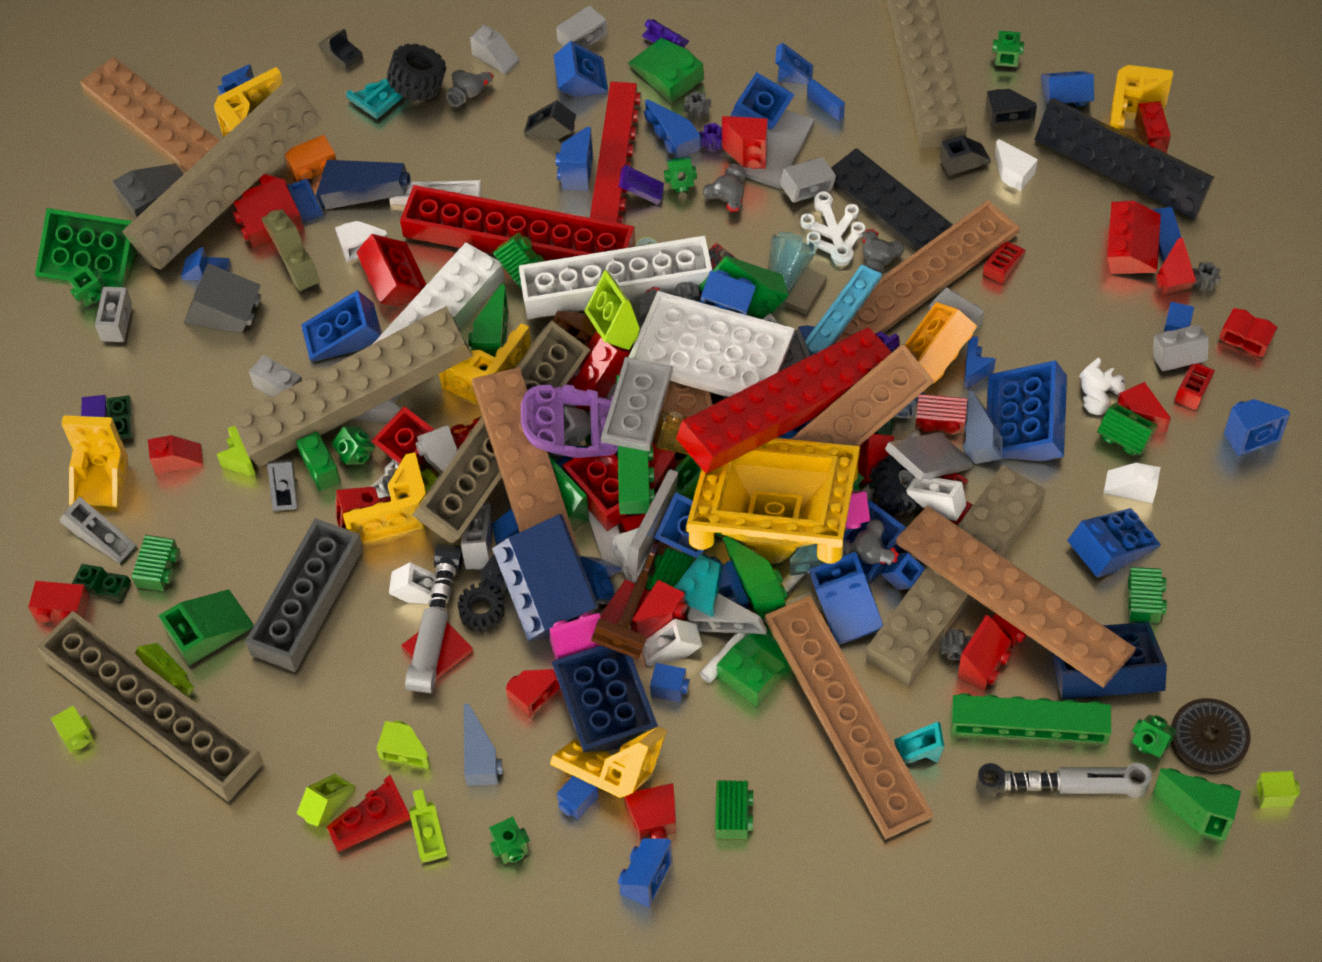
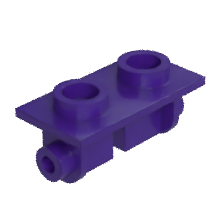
M648 19L645 22L647 30L642 37L652 43H655L660 38L666 39L682 48L689 43V40L660 24L655 19Z

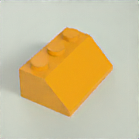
M936 302L904 345L935 381L933 382L935 384L937 380L942 378L950 362L957 358L959 350L965 342L971 339L977 325L959 309Z

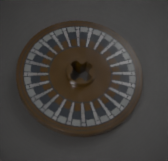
M1201 698L1188 702L1178 710L1171 724V727L1177 729L1172 740L1175 751L1186 763L1203 771L1219 772L1236 766L1243 760L1250 746V729L1243 715L1232 705L1218 699ZM1208 730L1215 735L1214 739H1210V736L1206 735Z

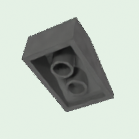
M174 163L132 170L112 182L118 199L131 216L136 219L184 173Z

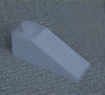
M469 703L464 704V776L467 786L498 784V775L503 774L502 759L497 758L495 747Z

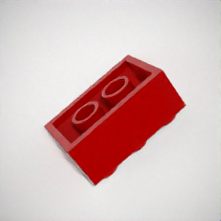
M1136 201L1111 202L1107 253L1110 274L1158 272L1161 214Z
M371 234L356 251L361 266L364 268L368 280L376 293V297L381 304L399 307L410 303L427 285L407 243L404 241Z
M596 331L587 345L590 351L566 385H573L574 389L587 391V389L597 391L598 397L606 398L617 381L616 375L621 373L625 357L629 358L631 350L604 342L598 331ZM575 405L578 409L590 411V406Z
M615 454L573 458L562 465L563 471L587 495L588 510L606 531L618 525L621 518L630 515L620 514L618 457Z

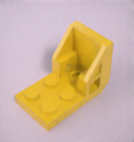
M1127 65L1118 70L1109 126L1118 130L1124 129L1125 119L1135 120L1138 103L1161 101L1162 107L1165 108L1173 71Z
M277 67L217 97L214 108L223 137L283 84L281 72Z
M520 323L518 328L510 333L506 344L498 349L495 357L481 350L471 351L472 357L439 373L442 389L479 407L471 382L472 379L516 368L532 345L529 326ZM487 366L488 368L484 371L480 367Z
M63 415L61 424L73 449L69 465V505L71 506L80 496L96 511L119 512L128 474V455L113 419L108 417Z
M415 452L404 456L388 483L391 502H381L371 507L357 508L343 513L347 530L360 534L362 544L425 528L426 525L412 516L426 495Z
M658 726L626 742L621 746L620 751L613 755L606 751L583 753L579 740L573 739L553 755L550 765L621 798L633 793L653 775L668 730Z

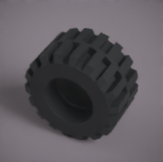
M409 43L404 44V46L400 45L394 50L388 68L387 81L389 86L394 88L396 93H400L401 96L408 97L410 100H430L432 97H436L440 91L446 72L445 60L441 59L442 56L439 53H435V50L429 49L425 45L421 46L413 43V45Z

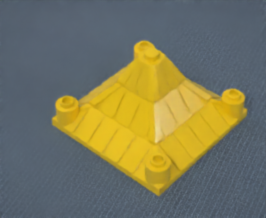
M775 438L708 474L701 469L687 521L690 545L696 549L705 550L714 544V533L721 532L722 535L744 542L750 550L767 559L769 563L775 564L787 559L796 548L817 543V557L821 561L828 564L838 562L843 557L844 533L853 485L858 475L860 446Z

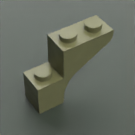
M282 209L279 211L275 210L261 218L297 289L302 291L320 283L313 260L304 249L297 227Z

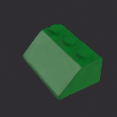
M549 456L574 532L589 521L587 495Z

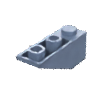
M970 390L966 405L967 421H965L964 426L966 431V441L963 443L964 452L975 464L1000 460L1003 454V437L983 403Z

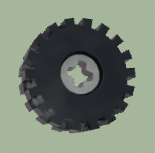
M889 454L872 467L869 479L873 482L869 484V487L875 491L872 494L873 498L878 497L880 500L877 504L880 507L886 506V512L891 513L894 511V516L902 514V517H905L922 507L906 491L915 476Z

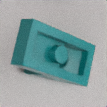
M935 722L894 739L895 747L905 765L925 757L938 762L945 747L940 722Z

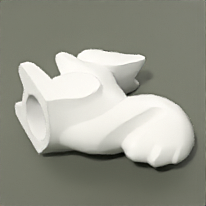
M1099 358L1087 366L1079 376L1082 390L1086 394L1083 397V405L1093 415L1104 414L1110 407V398L1106 394L1107 391H1111L1118 397L1121 392L1125 391L1124 376L1117 374L1112 377L1113 367L1103 372L1099 368L1101 364V359Z

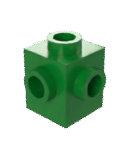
M998 32V39H993L992 53H996L995 65L1018 66L1019 55H1023L1024 42L1020 41L1021 32Z
M688 156L666 160L667 170H664L665 184H669L670 188L675 189L676 192L688 191L689 186H694L697 172L696 167L691 165V159ZM683 172V176L678 178V174Z
M87 265L67 277L73 287L70 292L77 302L82 300L86 307L101 299L102 286L105 283L98 273L93 274Z
M343 426L331 443L340 455V459L349 465H363L375 448L368 434L361 427Z
M1149 714L1144 720L1139 719L1134 726L1132 733L1136 735L1132 743L1137 745L1141 752L1148 755L1153 754L1160 758L1167 751L1177 729L1168 725L1164 718Z
M513 816L489 827L493 841L489 843L491 850L496 858L501 857L504 864L518 862L528 854L527 843L530 842V839L524 827L519 829Z

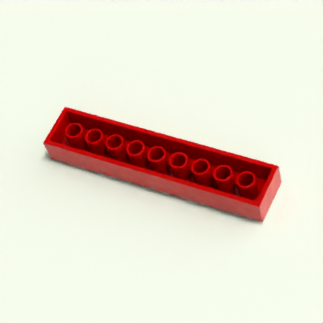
M413 185L400 218L402 234L405 238L461 248L466 242L478 250L493 254L501 244L519 232L530 240L533 251L536 255L542 256L545 261L635 247L636 243L635 226Z
M867 327L682 420L676 439L700 468L708 474L814 419L892 352L871 328Z

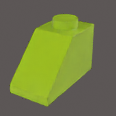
M385 721L376 748L379 759L430 770L431 763L428 753L411 726L402 721Z
M334 773L306 788L297 814L303 817L307 823L318 827L333 819L356 786Z

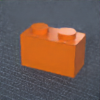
M325 135L292 147L284 154L286 166L295 182L304 179L310 180L322 174L327 160H336L335 152Z

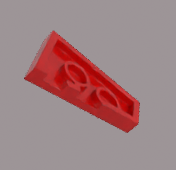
M391 775L383 780L384 783L375 791L373 789L365 795V799L357 806L350 807L327 826L337 852L411 820L410 814Z

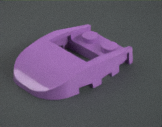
M565 384L563 387L555 388L552 385H538L525 393L521 402V425L526 438L535 447L547 452L574 458L614 455L618 451V445L601 442V435L613 396L610 399L598 397L597 391L589 389L582 391L574 389L573 385ZM563 404L590 406L591 446L588 448L564 446Z

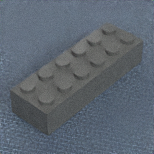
M316 518L314 519L245 641L251 656L296 672L363 551L360 534Z

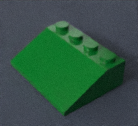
M46 208L35 276L68 281L67 277L87 265L93 274L98 273L105 283L103 287H124L138 251L122 231L133 221Z

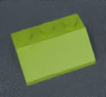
M604 270L584 311L604 342L630 350L632 344L638 339L640 328L629 299L611 273Z

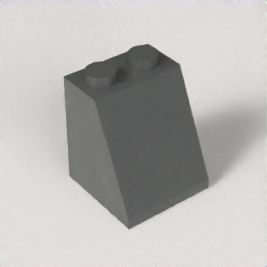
M208 263L197 286L184 323L242 333L245 325L250 326L255 313H252L251 310L253 306L257 308L262 295L258 291L261 285Z

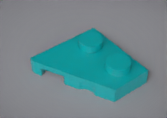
M387 78L377 83L365 85L364 90L355 93L352 90L346 92L348 100L376 119L403 98L400 93H396L394 88L389 86Z
M700 554L674 587L685 593V604L710 617H713L715 613L714 603L715 597L718 596V582L722 573L721 565Z

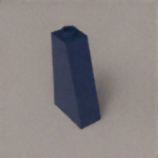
M327 160L316 197L321 208L327 210L402 196L405 194L406 187L410 185L411 177L404 163Z

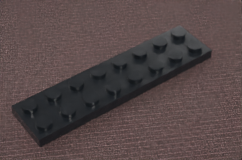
M1054 98L1048 102L1034 139L1193 219L1198 216L1214 179V176Z

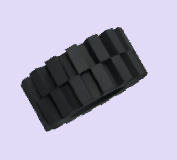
M478 583L479 587L477 588L472 584L470 585V591L465 588L463 590L464 595L460 594L458 610L460 619L464 625L467 624V628L470 630L474 627L475 632H480V628H483L484 632H487L488 626H491L492 629L496 628L495 622L500 624L502 621L501 617H504L502 595L496 587L492 589L491 584L487 583L486 588L483 586V583ZM479 601H486L490 603L491 608L485 613L477 614L472 611V606Z

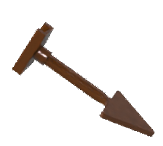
M655 539L644 570L637 578L621 621H618L615 625L599 618L591 638L592 642L639 660L647 636L631 631L632 627L630 624L648 581V572L660 544L659 540Z

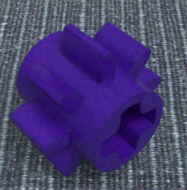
M716 123L704 125V131H699L701 147H706L710 151L722 149V127Z

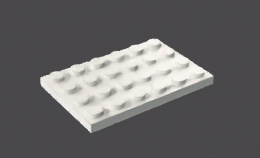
M657 291L629 358L673 366L670 381L730 397L780 372L793 339L795 328Z

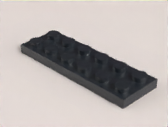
M857 148L831 167L836 175L833 186L915 252L953 226L951 222Z

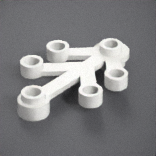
M821 191L814 198V207L817 211L823 213L827 226L814 221V216L807 213L801 216V227L813 230L807 234L808 246L817 247L830 253L831 259L835 264L845 266L853 259L854 251L852 248L857 240L862 237V234L865 233V225L861 222L853 223L851 234L843 243L841 236L851 222L858 217L859 208L854 204L847 205L845 207V215L837 225L831 209L833 198L828 192ZM820 234L832 239L833 244L821 240Z

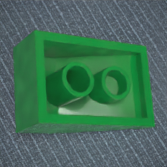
M663 38L657 40L628 62V65L670 104L704 80L703 63L689 50Z
M725 256L713 270L714 272L716 270L724 271L729 274V277L737 280L739 278L747 279L752 282V285L756 286L747 313L748 316L764 319L769 314H772L789 296L783 275L729 256ZM707 278L699 285L702 291L705 287Z
M505 284L499 285L474 321L473 332L468 333L470 351L481 350L495 357L498 349L506 344L509 309ZM487 366L480 367V369L486 370L488 368Z
M728 536L723 537L730 561H732L755 614L764 620L766 614L785 607L784 599L788 598L783 584H780L783 580L777 568L772 569L767 559Z
M766 623L764 625L767 628V634L747 635L735 644L717 663V679L756 707L760 705L791 669Z

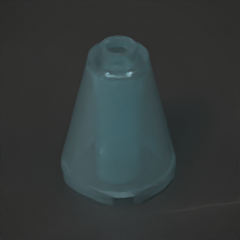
M779 232L778 236L773 234L771 239L768 270L783 275L788 294H790L814 258L816 247L810 241L808 245L802 242L804 237L789 232Z

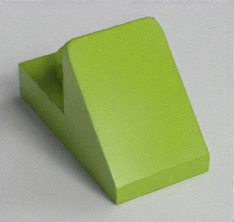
M236 426L227 428L230 435L226 439L229 449L217 453L220 466L244 475H256Z

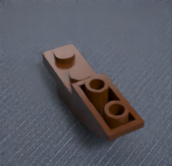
M557 311L553 320L554 323L586 347L597 331L587 314Z

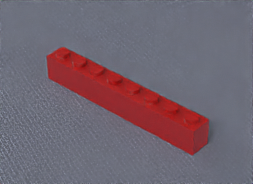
M610 81L590 218L620 224L624 223L621 211L625 212L626 198H623L624 193L628 194V191L619 187L621 168L625 165L631 167L629 158H633L634 144H631V141L636 139L634 123H638L639 110L636 109V106L641 105V92H637V83Z

